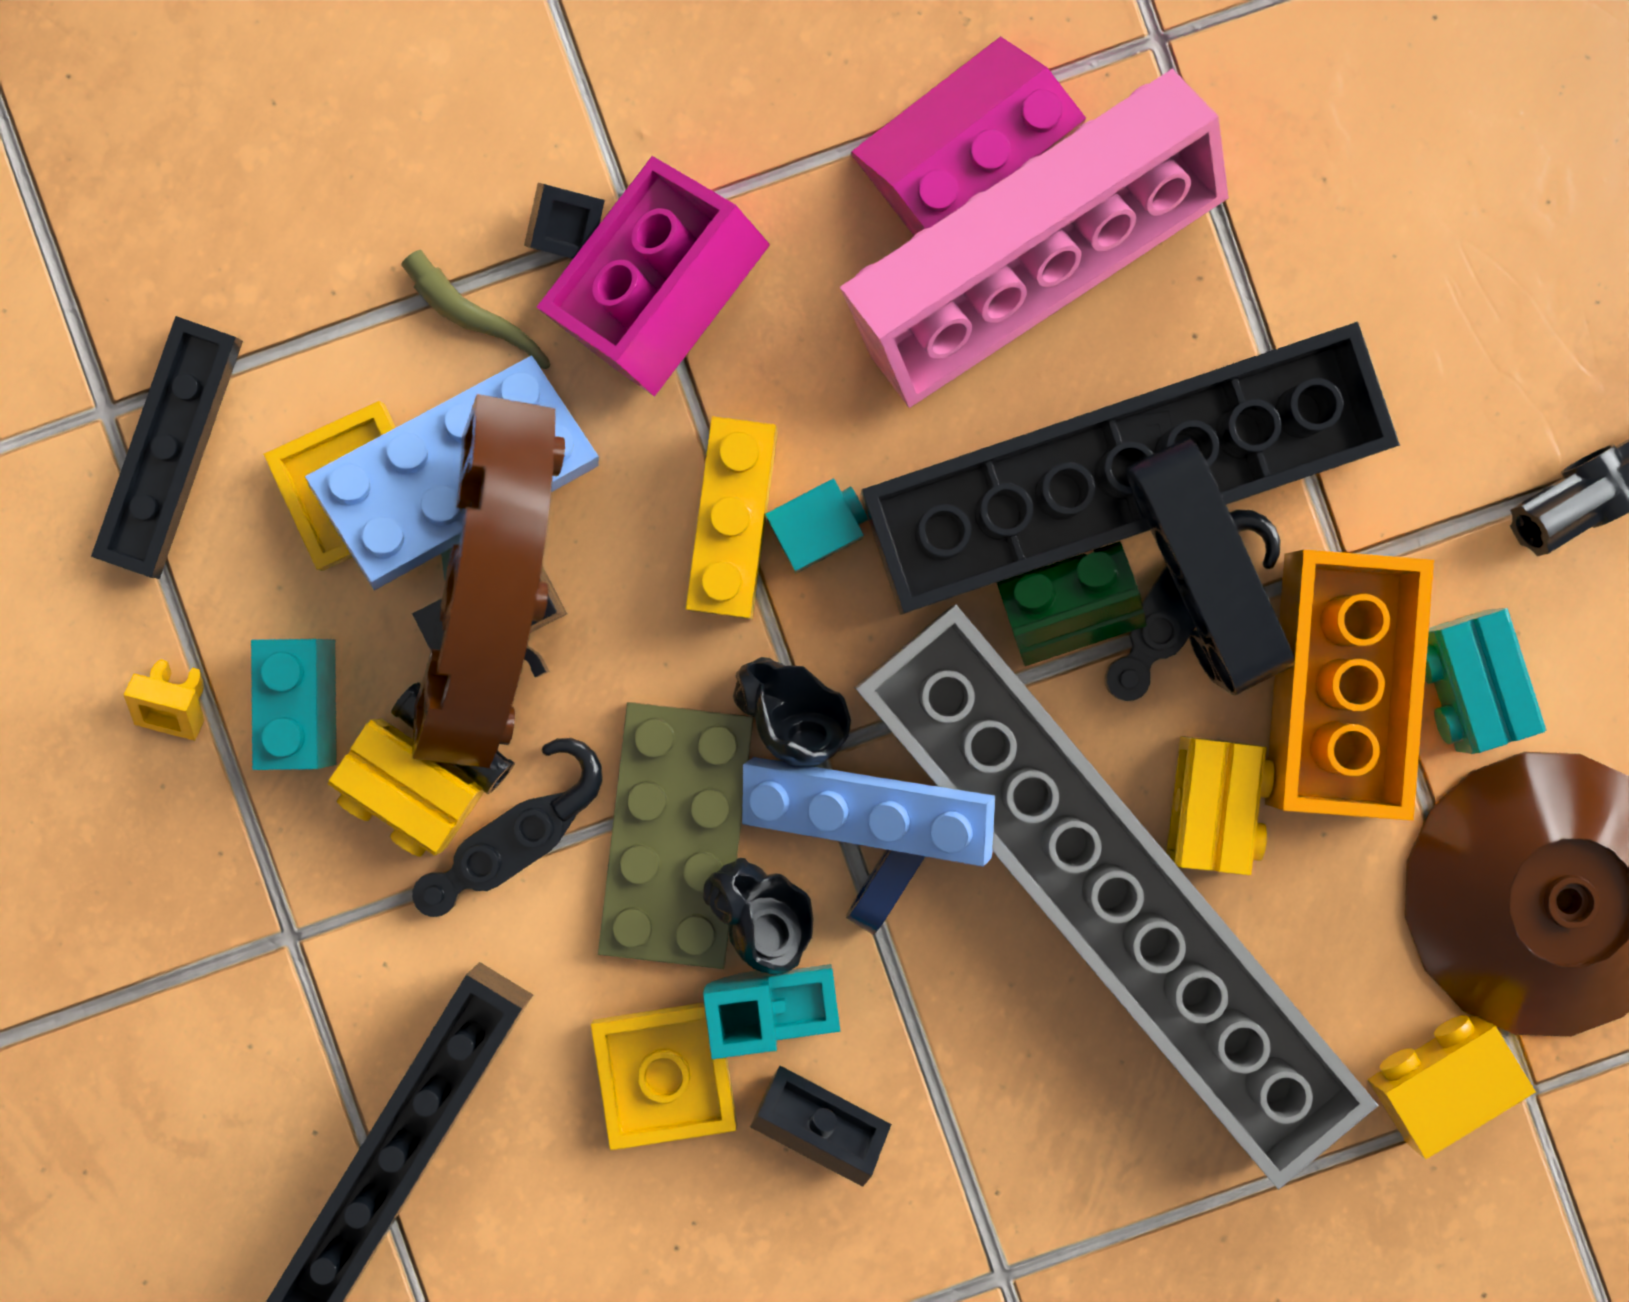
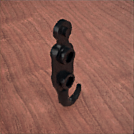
M1236 509L1229 512L1238 532L1250 530L1262 537L1266 549L1263 566L1265 569H1272L1280 555L1281 540L1276 527L1266 516L1253 510ZM1165 565L1142 601L1147 626L1129 632L1132 642L1131 651L1127 656L1113 661L1105 673V685L1108 692L1122 701H1134L1141 698L1148 691L1150 685L1151 665L1156 660L1166 659L1177 654L1190 637L1189 633L1195 629V625L1167 565Z
M557 738L542 746V753L546 756L560 752L568 753L578 760L582 769L578 783L565 792L521 802L468 837L457 848L453 866L449 871L428 873L415 883L412 891L415 907L422 914L429 917L442 916L456 905L462 890L489 891L496 888L550 852L560 842L577 814L587 808L598 795L603 781L602 765L595 751L586 743L573 738Z

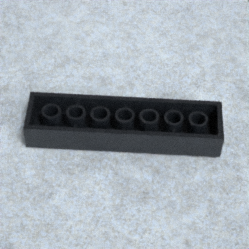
M1354 322L862 489L860 498L900 615L1150 531L1129 484L1126 468L1187 437L1196 444L1204 456L1225 504L1400 446L1359 322ZM1170 410L1172 429L1160 436L1159 425L1144 427L1147 414Z

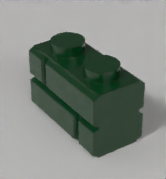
M1120 541L1095 549L1093 553L1088 555L1083 553L997 582L1025 666L1147 626L1141 595Z

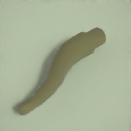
M417 250L404 259L401 266L415 282L414 288L441 316L464 329L504 339L527 352L529 356L532 355L540 368L547 369L550 367L549 359L533 340L504 318L484 310L463 298L451 285L442 270L438 267L435 268L422 250Z

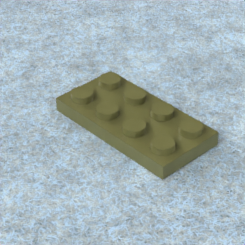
M627 702L598 955L724 969L729 934L728 925L720 921L712 912L711 907L705 903L703 892L705 881L710 875L719 871L724 865L736 861L738 857L742 823L743 764L749 761L753 716Z

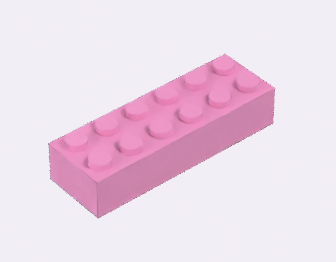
M1171 69L1151 83L1137 88L1128 98L1098 118L1085 122L1072 135L1040 156L1029 159L1020 169L985 192L974 195L964 206L932 227L919 231L909 242L877 263L866 266L853 279L840 286L872 360L909 408L914 406L1227 200L1229 197L1219 116Z

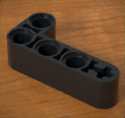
M1187 437L1126 468V475L1131 489L1196 627V630L1189 633L1190 644L1210 680L1230 694L1237 695L1294 666L1295 660L1287 638L1210 468L1196 444Z

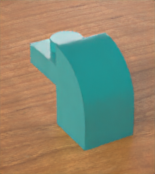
M832 964L791 969L784 974L771 975L757 970L717 979L704 987L703 997L711 1059L777 1051V1040L841 1032Z

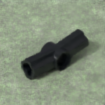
M1629 439L1617 446L1612 444L1601 448L1574 462L1561 471L1563 478L1550 486L1544 487L1542 491L1510 510L1512 514L1510 528L1520 545L1532 550L1537 557L1549 554L1589 528L1605 525L1629 513Z

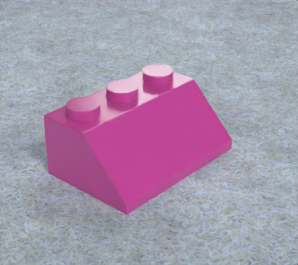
M1000 36L852 150L851 155L914 236L919 231L932 227L964 206L974 195L985 192L1020 169L1029 159L1040 156L1072 135L1085 123L1087 118L1045 65Z
M651 156L547 292L537 308L612 368L655 397L770 244L736 204L656 157Z

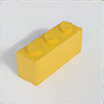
M717 416L711 417L686 610L753 619L766 523L765 514L768 508L778 434L776 424Z

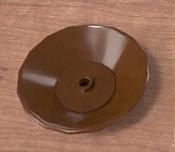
M1522 752L1471 771L1430 809L1407 859L1405 919L1424 970L1462 1011L1472 1016H1478L1514 1035L1572 1037L1620 1019L1629 1013L1628 775L1582 754ZM1569 889L1572 894V902L1567 909L1561 911L1557 906V897L1562 890Z

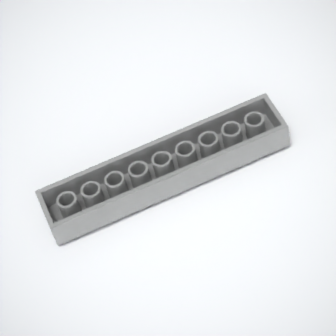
M957 605L950 606L854 687L938 787L995 796L993 853L1278 1190L1379 1106Z

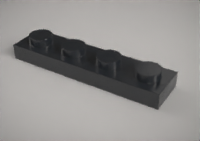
M175 316L91 557L150 578L160 579L241 349L242 340Z

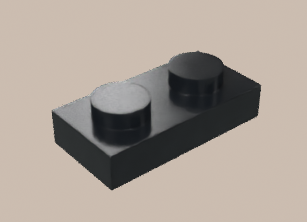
M780 1065L770 1080L750 1127L863 1187L872 1177L892 1124Z

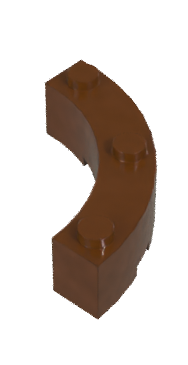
M476 394L462 434L456 508L467 510L463 519L460 545L453 544L449 556L440 607V621L443 622V630H445L441 650L431 649L424 677L414 705L412 759L490 768L499 744H510L515 723V710L512 704L523 666L532 621H542L548 599L547 582L540 581L548 526L552 477L560 474L565 455L564 437L555 436L556 408Z

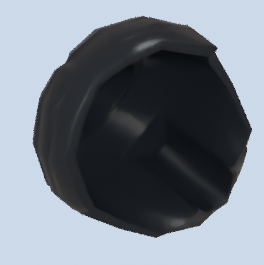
M760 657L753 662L742 665L735 675L737 682L733 694L734 702L745 714L755 717L760 738L766 748L776 758L792 766H817L840 751L849 737L851 725L847 704L841 693L826 687L804 666H785L780 662L773 661L771 658Z
M738 858L736 861L724 865L719 871L712 873L705 881L703 899L711 907L712 912L717 918L728 925L730 942L740 958L753 969L771 975L784 974L797 967L813 934L814 918L811 899L808 894L791 883L782 874L767 875L760 867L749 863L745 858Z

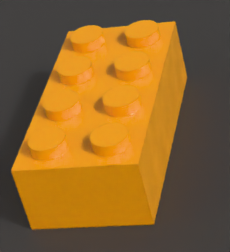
M1305 549L1284 554L1279 623L1292 650L1295 664L1275 675L1268 760L1274 762L1275 775L1273 789L1270 797L1265 798V805L1283 811L1414 821L1434 560Z

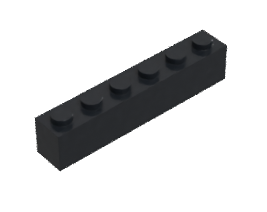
M481 962L466 974L266 1302H346L533 994Z

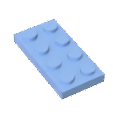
M532 355L305 476L308 486L373 590L382 587L453 547V544L457 545L460 543L463 519L467 510L456 508L462 434L476 394L556 408L555 436L564 437L565 455L560 474L552 477L551 492L599 466L598 454Z

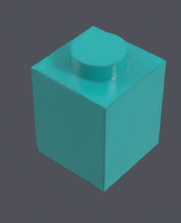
M834 478L765 514L795 574L860 541L864 534L859 525L868 521L866 512L853 488L850 486L841 491Z

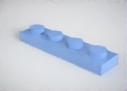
M753 757L743 764L742 824L983 867L992 858L995 796L813 766H792L786 762Z

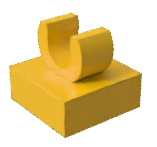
M158 660L150 671V677L133 673L123 695L134 725L195 741L205 720L199 702L204 689L200 669L192 667L188 673L187 680L180 685L168 682L172 673L167 660Z

